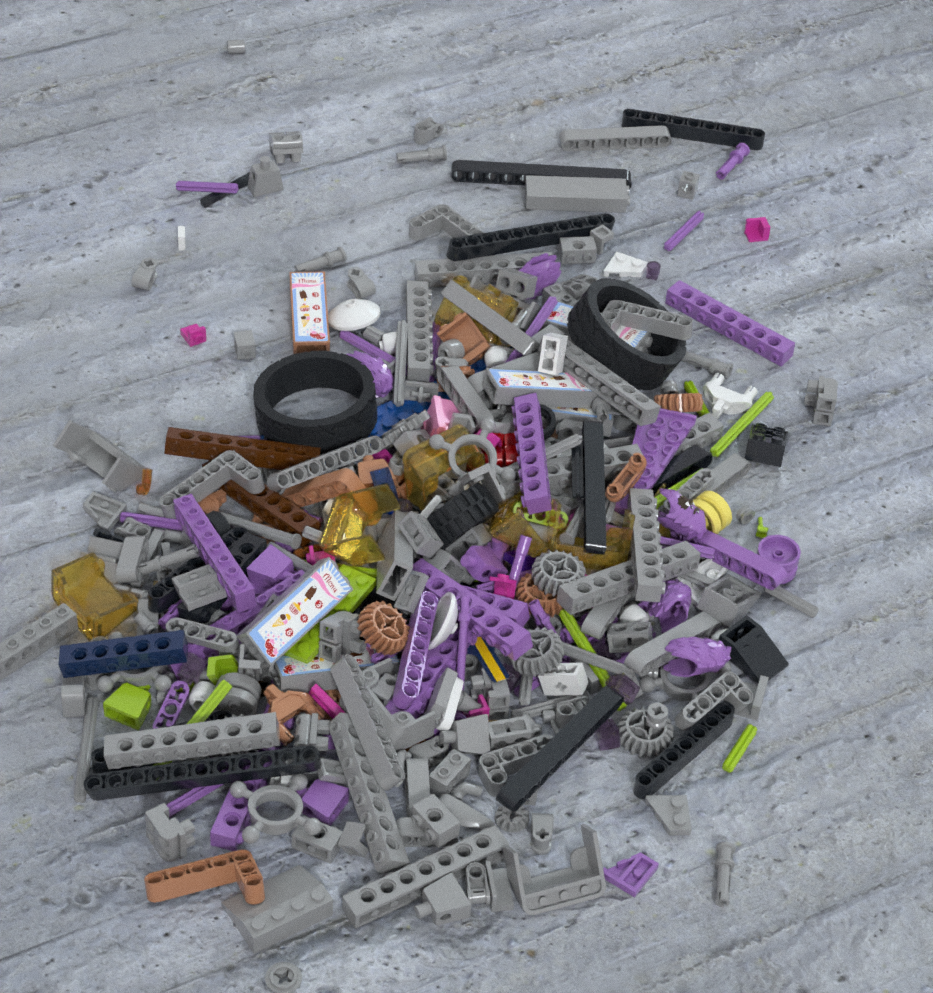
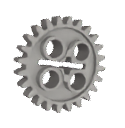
M424 410L419 414L414 413L407 419H402L391 426L390 430L381 435L382 449L387 446L389 448L392 447L393 443L405 431L417 430L424 425L423 422L430 418L427 411Z

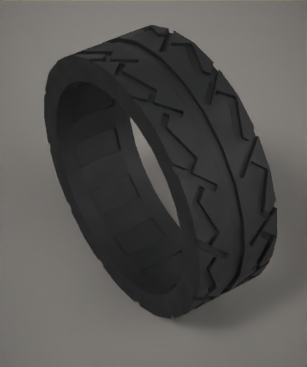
M601 278L594 281L568 314L567 327L572 341H574L577 347L637 390L644 391L658 388L686 355V340L651 333L653 340L649 348L653 355H650L622 340L608 326L600 313L604 311L607 304L612 300H620L669 311L650 294L630 283L611 278Z
M332 351L302 352L276 361L260 374V377H258L254 384L253 399L260 435H264V440L318 447L321 448L320 455L367 438L377 423L376 389L371 371L356 358ZM312 388L342 390L358 399L354 405L337 415L314 420L288 417L273 409L285 397L295 392Z

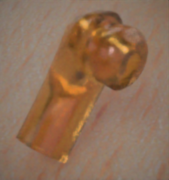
M143 469L142 484L136 487L138 495L145 496L149 493L152 482V469Z

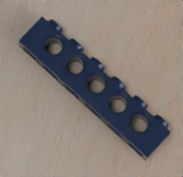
M184 630L62 645L60 646L58 665L63 678L186 663L188 661V642Z

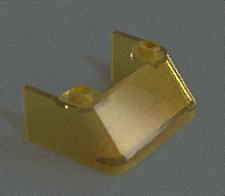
M456 425L439 435L444 438L445 442L453 444L459 437L471 433L463 425ZM430 439L409 448L403 455L407 498L422 511L428 505L427 495L433 493L438 487V476L451 470L448 452L442 448L439 450L432 449L429 445ZM476 445L463 446L455 454L458 466L467 462L466 471L468 472L486 464L483 452Z
M388 484L344 493L334 499L319 542L320 547L325 553L353 566H362L385 560V556L371 534L363 536L366 526L378 524L382 513L400 509L401 506Z
M552 499V510H550L547 527L548 550L554 552L555 549L558 552L564 550L567 554L572 552L573 557L578 556L579 561H583L584 567L590 569L604 570L627 562L635 515L629 509H625L622 528L612 527L606 531L605 555L584 553V538L575 537L573 545L560 542L559 537L565 532L567 525L563 520L559 519L562 504L557 499Z

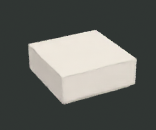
M178 226L179 250L186 249L184 226Z

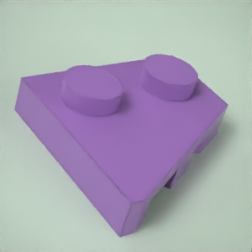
M640 852L629 859L617 862L614 867L609 869L604 867V877L606 881L635 898L657 871L659 863Z

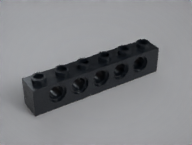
M246 532L229 550L246 577H248L246 568L267 548V542L264 538ZM225 597L191 611H188L184 603L181 602L177 607L179 618L205 624L210 621L213 613L219 610L228 598Z

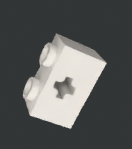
M551 332L543 335L538 372L551 375L563 372L568 336Z
M558 663V668H552L551 672H544V676L542 674L538 675L544 695H583L588 685L583 663Z

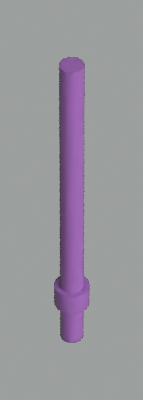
M461 596V610L458 613L460 626L457 677L463 681L465 679L468 622H470L471 613H469V596Z

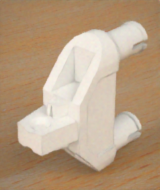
M715 373L711 381L704 384V396L711 408H713L712 415L717 419L722 413L730 415L748 411L752 406V400L758 393L755 387L750 391L752 386H748L744 394L720 386L725 378L722 374L718 377L719 373Z

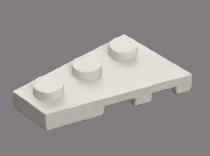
M706 559L699 563L698 569L694 571L714 579L715 582L721 579L728 570L713 562V559ZM681 577L675 578L691 588V603L697 608L705 588Z

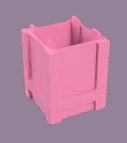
M434 395L431 399V405L427 410L430 418L423 422L424 425L421 429H425L430 437L439 434L445 440L452 414L460 412L451 400L442 399L440 396ZM442 448L433 451L435 454H440V452L448 453Z

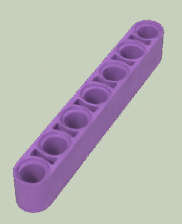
M667 529V535L671 539L714 548L713 562L769 590H774L788 578L787 571L782 566L709 530L704 532L699 540L698 537L687 539L686 536L678 535L675 531Z
M430 591L422 593L414 613L410 616L408 639L403 648L393 693V703L399 709L409 708L420 691L438 605L437 596Z

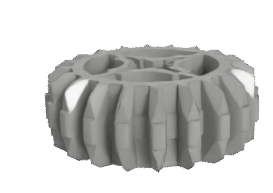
M557 549L554 552L548 550L546 554L541 553L539 557H536L531 570L534 585L539 587V591L545 590V595L551 593L553 597L558 594L559 585L567 582L571 583L570 581L573 580L577 581L576 579L584 577L586 573L583 561H579L578 556L573 557L572 552L567 554L564 550L558 552Z
M537 626L535 630L529 628L533 647L515 661L509 657L515 671L517 670L520 675L525 674L527 677L531 674L534 677L537 674L544 676V672H551L552 668H558V663L562 662V657L564 656V645L560 636L552 629L547 630L544 627L540 630Z
M642 706L638 710L634 707L632 712L627 711L625 715H622L618 724L617 736L620 739V745L624 746L625 751L631 750L632 755L635 753L639 754L640 758L646 755L649 759L652 754L657 757L673 741L674 728L671 725V719H667L664 728L652 729L646 724L648 709H644Z

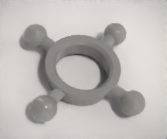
M485 418L480 424V435H464L456 439L453 444L445 442L444 438L439 434L431 436L429 440L430 447L434 450L442 448L448 452L449 465L452 472L458 477L457 482L449 488V494L452 498L464 491V487H462L459 479L467 473L458 467L455 454L461 447L466 445H476L482 448L488 456L490 467L492 466L504 482H512L515 479L516 472L513 468H502L496 465V450L493 444L486 439L488 434L492 433L496 428L494 420Z
M114 631L109 635L108 639L124 638V635L121 632ZM163 665L152 667L148 671L139 674L116 671L110 676H101L97 680V688L101 692H109L116 681L129 683L136 687L146 686L154 682L157 690L167 691L171 687V679L167 675H162L165 667Z
M667 662L661 666L660 678L653 679L645 676L639 681V685L645 693L652 692L655 687L659 686L673 699L686 702L692 701L710 685L712 674L717 673L722 676L724 673L730 672L731 664L727 662L719 672H708L700 675L703 682L698 687L682 689L669 681L667 676L669 672L663 668V666L668 664Z
M304 774L293 775L289 787L268 785L257 789L255 792L248 790L246 784L242 781L232 783L230 786L231 795L234 798L244 797L248 799V812L253 826H247L242 832V838L246 843L253 844L257 842L260 837V831L270 835H281L295 827L303 826L305 832L309 835H316L320 832L321 823L317 818L307 819L301 816L303 802L296 791L305 789L308 784L307 777ZM279 801L291 806L294 813L285 820L271 821L261 817L256 808L265 802Z

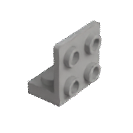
M489 463L468 472L459 479L462 487L467 484L471 487L481 481L497 504L506 499V491L503 485H499L496 479L497 473L492 466L490 467Z

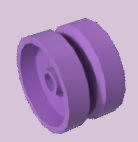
M770 535L763 538L759 542L757 554L782 566L787 571L788 578L782 584L792 581L796 576L801 554L799 545L793 539L783 535Z

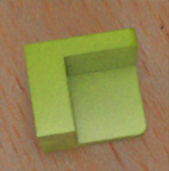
M233 655L208 657L207 677L214 686L222 675L239 673V663Z

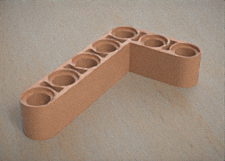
M348 468L317 476L286 488L281 495L299 508L340 496L355 517L363 523L370 522L379 508L376 499L358 476Z
M243 849L152 872L144 878L147 899L155 903L237 882L247 903L254 905L265 900L263 877L251 852Z

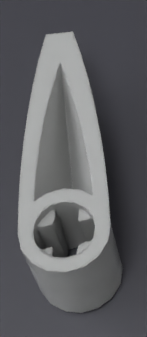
M445 793L439 797V800L459 820L461 826L478 829L494 826L495 823L455 797Z

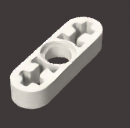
M458 677L455 680L446 709L435 721V728L440 731H448L453 724L464 683Z

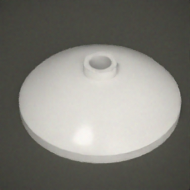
M349 299L335 306L328 314V324L330 327L341 331L362 329L378 320L380 308L369 300Z
M451 592L444 594L438 602L428 650L442 644L457 629V599L455 594Z

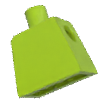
M129 683L122 684L103 702L104 716L139 731L152 705L151 694L148 692L151 688L150 685L136 687Z

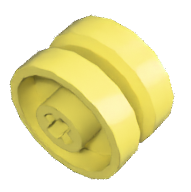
M704 491L693 500L695 506L705 513L707 530L718 534L731 523L732 512L730 507L719 494L713 491Z

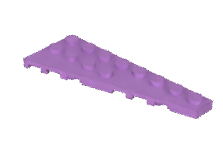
M660 408L655 423L644 426L637 425L632 445L638 444L643 456L646 458L647 467L633 488L649 490L653 488L695 425L697 415ZM629 493L621 501L616 502L615 512L628 516L627 502Z

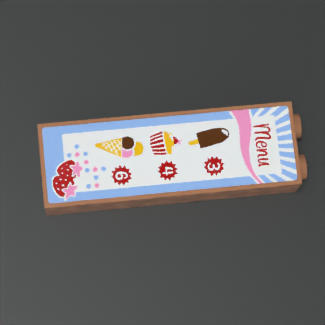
M325 271L290 272L293 354L311 351H330Z

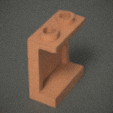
M464 312L457 314L453 318L454 321L450 324L441 326L437 335L443 342L450 339L459 340L465 349V355L462 359L467 360L470 366L481 359L492 346L471 317Z

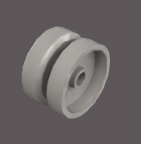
M227 673L222 675L217 680L215 688L222 680H226L231 684L232 689L212 713L225 710L232 715L235 714L236 717L241 714L243 716L256 715L262 690L260 684L246 674Z

